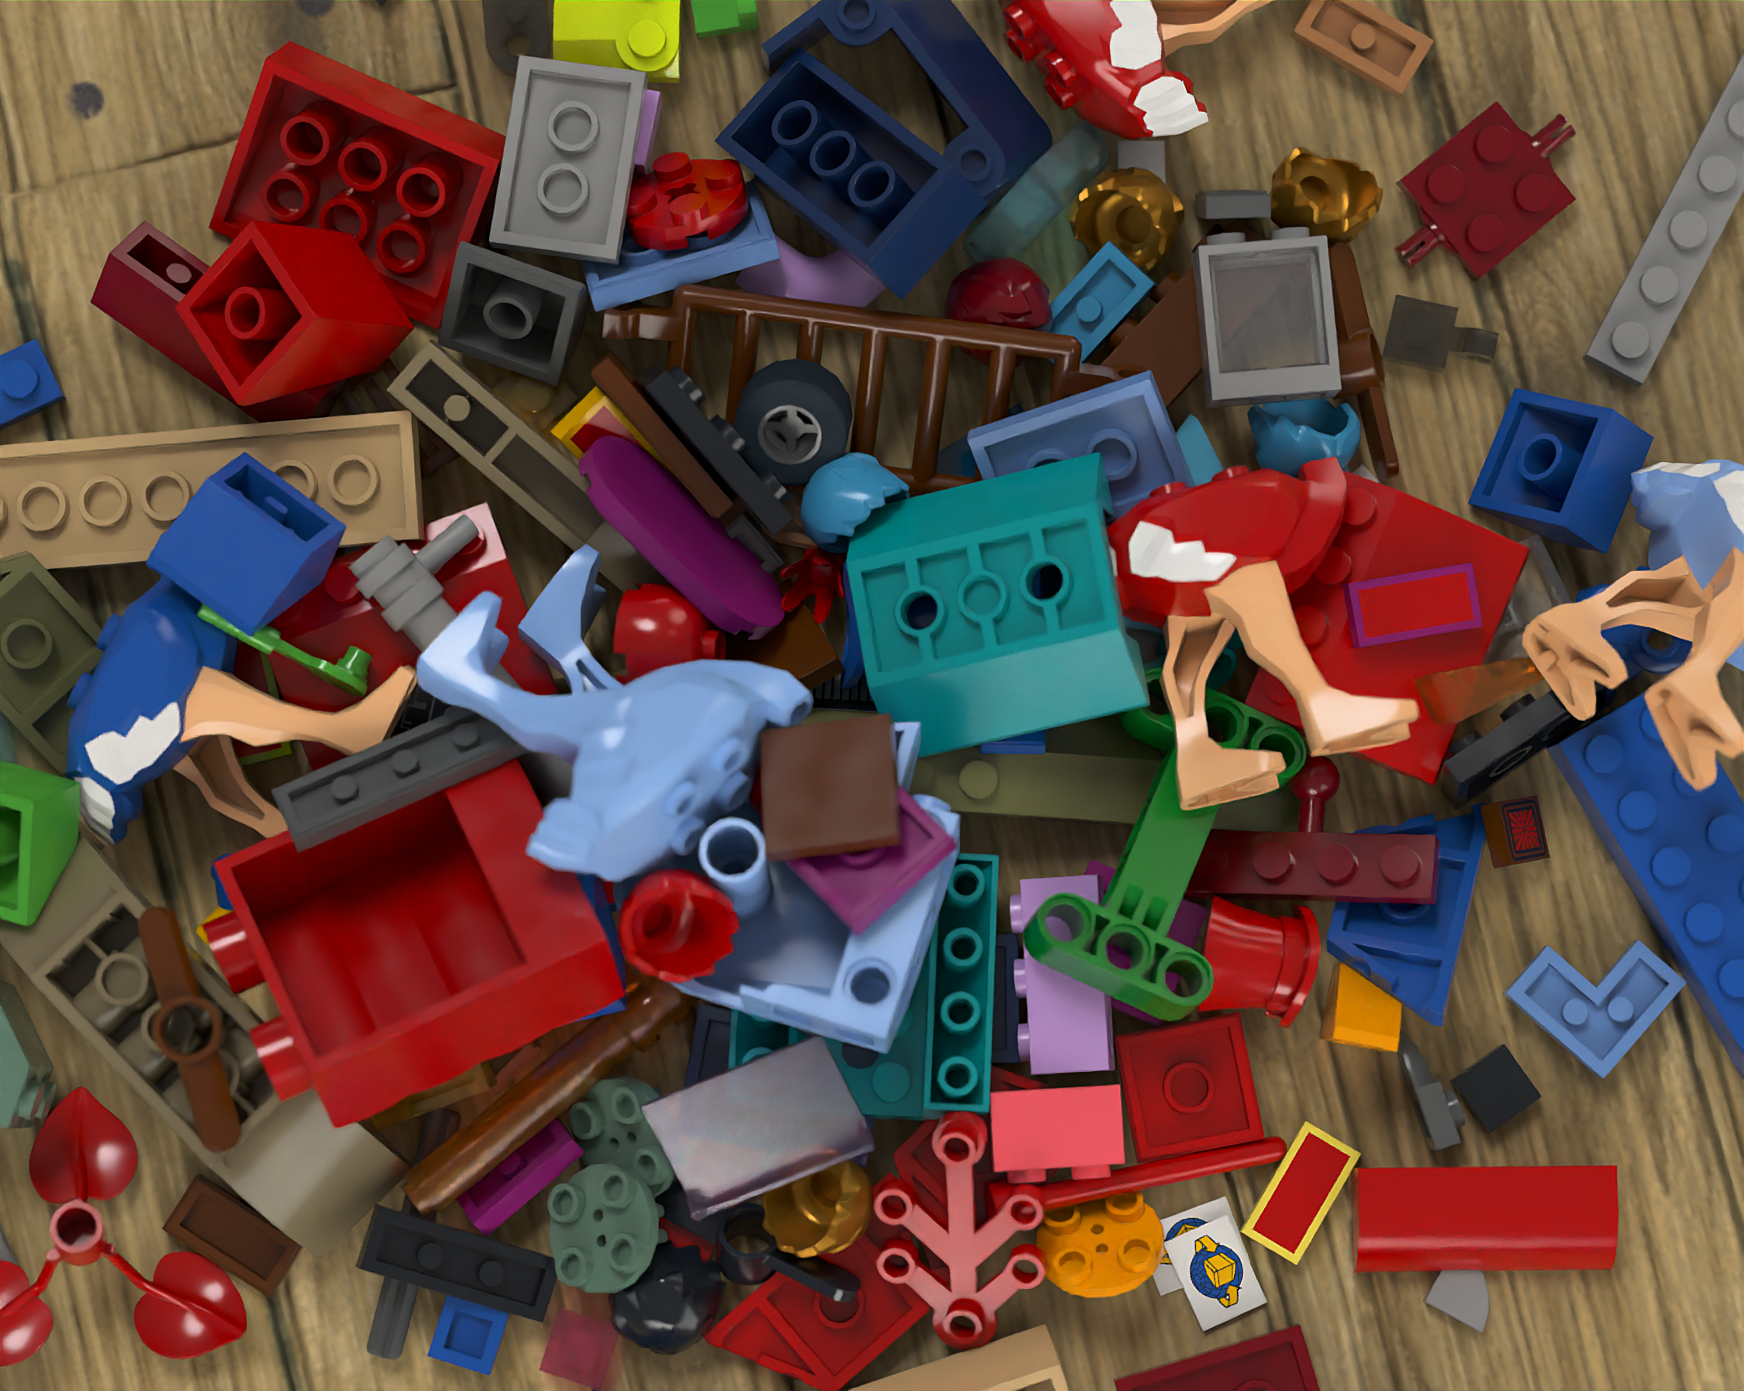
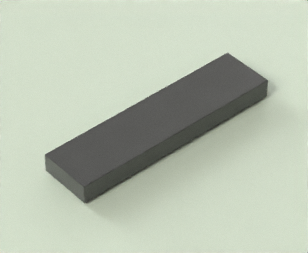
M461 707L272 789V793L297 850L301 852L517 758L531 750L513 739L495 722L469 708Z

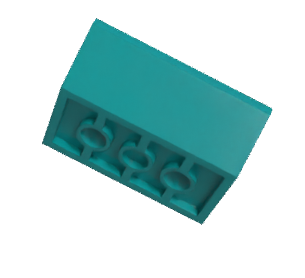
M1096 452L888 503L882 507L871 509L866 521L855 526L854 533L850 536L846 565L868 689L879 715L890 713L895 723L920 722L921 744L917 759L1150 706L1139 643L1125 632L1104 521L1106 518L1114 517V511L1102 453ZM1046 566L1059 567L1063 575V585L1060 592L1049 600L1036 599L1032 591V581L1035 574ZM921 596H932L938 605V614L935 621L926 629L914 630L908 621L910 605Z
M958 854L909 1006L887 1054L879 1052L875 1063L867 1068H854L848 1065L842 1057L841 1049L844 1043L842 1040L828 1036L819 1038L805 1037L794 1026L732 1008L727 1102L793 1115L805 1114L858 1118L931 1120L941 1119L943 1115L950 1111H970L977 1115L989 1114L999 855Z

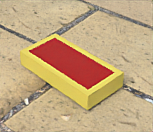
M1303 1121L1291 1141L1285 1157L1280 1160L1241 1227L1240 1232L1297 1265L1361 1153L1309 1122Z

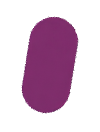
M603 436L580 457L578 467L580 477L588 475L592 483L586 491L590 496L589 499L593 506L624 539L708 620L720 629L734 635L743 629L748 632V639L751 640L765 638L783 620L785 611L781 608L783 597L771 574L761 567V561L737 537L732 539L726 533V527L715 516L712 518L697 499L653 456L636 444L616 436Z

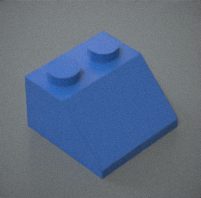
M1515 388L1468 504L1480 511L1555 542L1607 554L1633 490L1631 473L1641 470L1654 437L1614 409Z

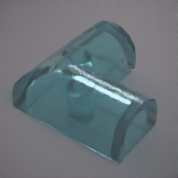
M1079 121L1025 172L966 239L963 249L977 262L1007 257L1019 259L1061 211L1096 178V175L1103 172L1108 160V150L1104 139L1088 121Z

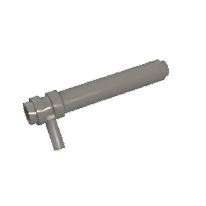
M462 514L416 554L405 543L398 546L388 534L349 567L359 580L355 586L367 600L373 596L385 609L380 615L395 632L403 630L423 653L458 616L455 610L442 597L445 589L432 574L477 537L480 532L474 522L468 516ZM499 662L490 675L509 686L515 685L516 689L524 691ZM530 751L517 757L523 770L551 802L556 799L570 797L573 787L574 768L559 756Z

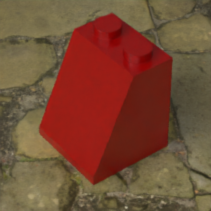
M254 220L250 221L175 307L236 403L243 406L376 371L415 328L351 233Z

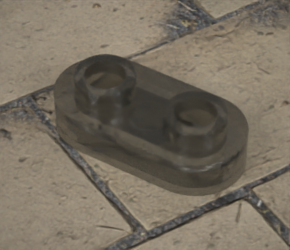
M482 0L486 48L492 63L499 71L508 76L516 77L519 56L509 53L508 45L517 37H524L531 42L529 51L522 56L549 58L551 43L547 0Z

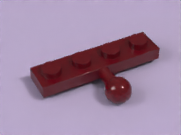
M1312 754L1306 755L1305 763L1299 772L1289 781L1292 793L1300 800L1298 832L1210 830L1183 898L1213 899L1215 895L1222 899L1436 904L1440 841L1436 835L1324 833L1326 802L1335 796L1339 789L1340 774L1334 762L1326 756H1312Z

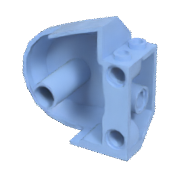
M920 722L895 723L898 784L907 793H909L921 744ZM913 795V799L953 838L957 848L862 933L856 936L784 860L769 861L765 854L764 834L759 811L751 809L748 796L734 811H725L706 830L700 844L691 853L684 856L679 855L665 869H662L684 868L707 878L709 883L720 889L732 902L740 926L739 931L732 935L733 952L716 962L715 970L712 974L694 977L692 980L683 983H669L692 996L887 1054L909 1006L960 851L959 815L951 813V807L942 800L927 795ZM737 873H745V874L738 875V876H735V877H734V876H731V875L737 874ZM646 874L613 881V895L618 913L635 884Z

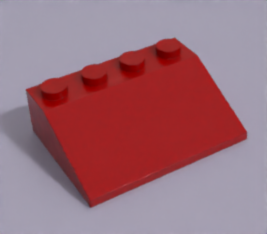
M289 41L265 59L209 228L234 240L251 220L351 233L406 316L438 330L442 324L457 248L461 241L478 246L494 212L506 136Z
M1342 470L1347 481L1348 492L1341 527L1315 572L1304 585L1288 596L1289 604L1300 637L1314 665L1328 686L1353 696L1416 701L1419 717L1408 723L1410 732L1408 739L1390 745L1344 753L1435 786L1448 755L1446 752L1451 747L1531 550L1527 546L1403 491ZM1466 563L1473 564L1482 627L1353 648L1342 584ZM1260 665L1244 704L1291 726L1302 737L1307 738L1296 699L1282 680Z
M487 502L424 525L425 541L396 543L398 546L405 543L416 554L462 514L468 516L477 526L480 534L432 574L445 589L442 597L458 615L484 591H489L501 598L502 602L495 628L508 636L509 643L499 661L500 664L525 692L536 696H560L548 662L526 646L519 638L518 626L529 609L500 529ZM374 545L333 559L323 582L267 624L281 632L279 639L312 657L322 659L332 665H336L340 658H344L349 646L357 647L370 654L373 659L366 670L368 675L365 680L367 681L368 689L364 697L351 695L313 675L302 665L272 650L269 655H266L285 702L311 710L336 713L366 698L388 680L400 666L406 667L410 665L417 669V663L423 653L403 630L395 632L380 615L385 609L373 596L368 600L355 586L359 581L358 578L349 569L353 563ZM300 740L312 772L348 757L321 742Z

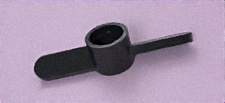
M675 1179L672 1180L667 1190L654 1198L655 1203L661 1204L664 1208L663 1218L716 1244V1262L720 1272L724 1277L736 1284L746 1286L761 1284L778 1271L836 1301L851 1302L857 1297L861 1283L852 1273L816 1255L797 1257L794 1253L781 1251L777 1247L775 1236L767 1232L763 1226L765 1210L760 1204L743 1203L730 1208ZM749 1235L764 1240L769 1247L757 1253H743L734 1249L729 1242L736 1237Z

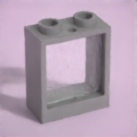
M1292 227L1272 231L1271 240L1246 242L1244 233H1222L1207 237V245L1198 246L1192 256L1206 409L1334 398L1342 388L1327 235L1310 237L1309 228Z

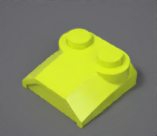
M554 0L553 60L646 72L648 83H680L682 0Z

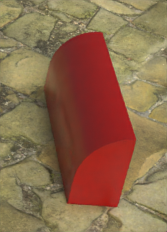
M1617 1165L1352 1169L1353 1273L1440 1272L1441 1270H1611L1616 1257L1618 1241Z

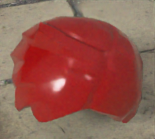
M684 868L649 872L635 884L619 910L618 939L624 956L643 974L652 975L665 982L683 983L692 980L694 977L712 974L715 970L716 962L733 952L732 935L739 931L740 926L732 902L720 889L709 883L707 878Z

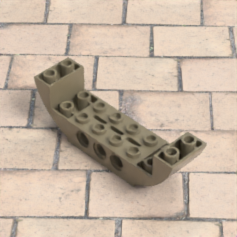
M79 819L78 845L36 922L29 926H24L0 918V943L29 976L28 979L210 1169H213L239 1195L288 1237L307 1251L322 1258L374 1208L375 1204H378L411 1172L412 1165L371 1122L361 1123L359 1121L334 1129L315 1088L281 1103L248 1031L264 1023V1021L239 995L233 996L228 983L183 937L200 997L207 998L217 1004L223 1011L227 1021V1038L218 1053L241 1126L240 1140L230 1150L216 1153L209 1151L202 1145L177 1062L165 1056L154 1040L153 1024L161 1005L138 931V922L141 914L149 908H154V906L101 852L105 845ZM193 1004L179 1008L173 1013L168 1024L169 1039L172 1045L183 1053L195 1054L202 1051L210 1043L213 1036V1022L210 1015L200 1006Z

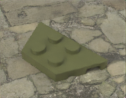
M24 551L0 558V711L62 776L67 770L69 722L75 710L67 707V703L80 676L84 672L93 675L104 654L103 651L96 648L102 630L29 551Z

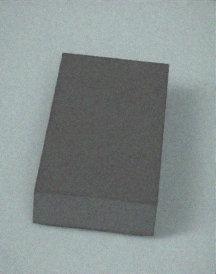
M1256 189L1199 191V194H1195L1197 217L1205 219L1271 217V194H1267V191Z

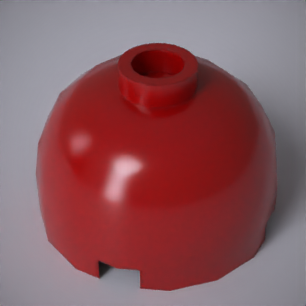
M637 582L634 583L637 589L626 590L616 618L614 654H626L627 675H615L616 681L625 686L664 667L700 660L725 661L726 638L722 630H715V624L708 620L673 585Z

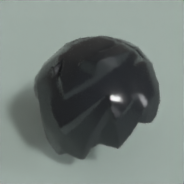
M672 1240L657 1244L649 1266L637 1281L617 1293H609L608 1302L612 1313L610 1321L613 1327L631 1343L662 1355L672 1356L696 1344L710 1330L723 1302L726 1282L721 1280L718 1263L712 1259L702 1260L700 1248L695 1245L677 1247Z

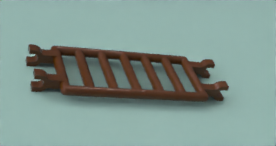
M682 284L675 289L672 308L647 305L635 300L606 309L602 335L603 338L622 340L640 337L669 341L666 371L668 372L676 365L691 379L697 311L736 316L725 420L733 428L743 388L756 373L761 320L799 325L796 359L820 365L825 328L863 333L849 452H860L872 457L875 454L888 338L893 337L927 342L911 469L881 465L909 485V494L918 496L983 480L977 463L974 477L936 472L952 346L991 351L981 426L1008 418L1016 354L1055 359L1048 404L1144 372L1143 366L1120 364L1107 367L1080 363L1082 345L1076 337L1071 335L693 284ZM798 412V415H800L804 420V416L800 412Z

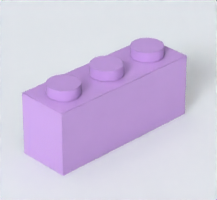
M1099 875L1020 880V894L1010 896V918L1013 933H1023L1024 926L1031 915L1047 898L1056 893H1072L1097 905H1101L1104 898L1103 877ZM1046 917V927L1051 936L1060 941H1071V930L1063 920L1056 917ZM1024 945V959L1014 960L1017 998L1027 997L1028 1023L1018 1024L1020 1061L1031 1062V1075L1115 1070L1111 996L1038 962L1031 957ZM1106 945L1105 952L1106 957L1108 958V949Z

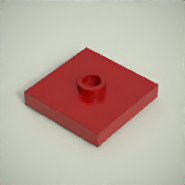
M1240 1012L1113 1036L1137 1163L1265 1139Z

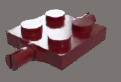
M1496 101L1396 182L1416 208L1420 224L1423 226L1394 249L1400 259L1418 244L1421 245L1420 248L1402 261L1404 265L1409 269H1413L1417 263L1439 246L1442 250L1455 256L1473 280L1476 281L1574 202L1576 198L1556 175L1548 157L1568 139L1576 135L1573 126L1569 125L1554 138L1550 139V136L1566 124L1568 120L1563 115L1558 114L1556 118L1539 132L1531 136L1519 129L1498 101Z

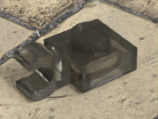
M1396 294L1381 357L1385 361L1443 373L1448 355L1490 365L1491 359L1494 358L1499 333L1479 328L1456 327L1454 325L1458 308Z

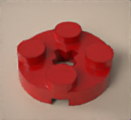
M672 152L660 156L653 162L652 167L654 171L631 185L625 224L636 244L654 250L687 248L689 244L686 236L695 235L707 230L709 241L724 235L738 225L749 210L746 184L740 163L733 159L690 160L689 155L684 152Z

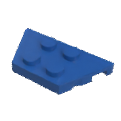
M1488 803L1471 805V814L1435 821L1434 815L1428 814L1410 818L1397 826L1383 824L1355 830L1354 833L1436 835L1440 841L1436 904L1336 902L1326 938L1328 953L1435 1026L1442 1027L1486 845L1487 837L1481 806Z

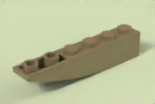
M433 339L429 340L386 389L572 550L576 552L587 544L600 552L601 563L598 571L624 593L627 589H637L634 584L637 582L671 584L596 510L586 491L592 485L588 475L580 477L579 467L572 459Z

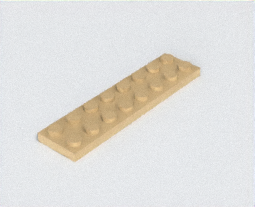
M410 410L0 445V558L29 551L48 572L146 564L161 533L167 532L206 479L243 452L248 453L347 526L338 548L375 545L388 534L396 543L425 541L417 416Z

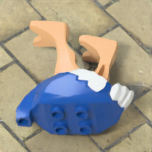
M166 532L161 533L157 543L160 541V539ZM147 562V568L160 576L161 580L143 596L127 606L122 617L115 613L110 616L96 645V648L103 651L104 654L93 675L84 672L80 676L67 703V707L75 710L69 722L66 776L67 779L81 782L79 811L89 829L113 847L126 837L128 823L138 819L144 804L141 792L142 786L174 769L198 786L210 807L252 827L267 839L288 830L280 809L269 802L249 781L238 757L233 737L255 747L291 740L321 742L346 756H351L390 739L418 685L416 669L410 665L406 667L400 666L388 680L366 698L336 713L311 710L281 701L248 685L233 675L238 647L237 637L197 617L196 614L202 602Z

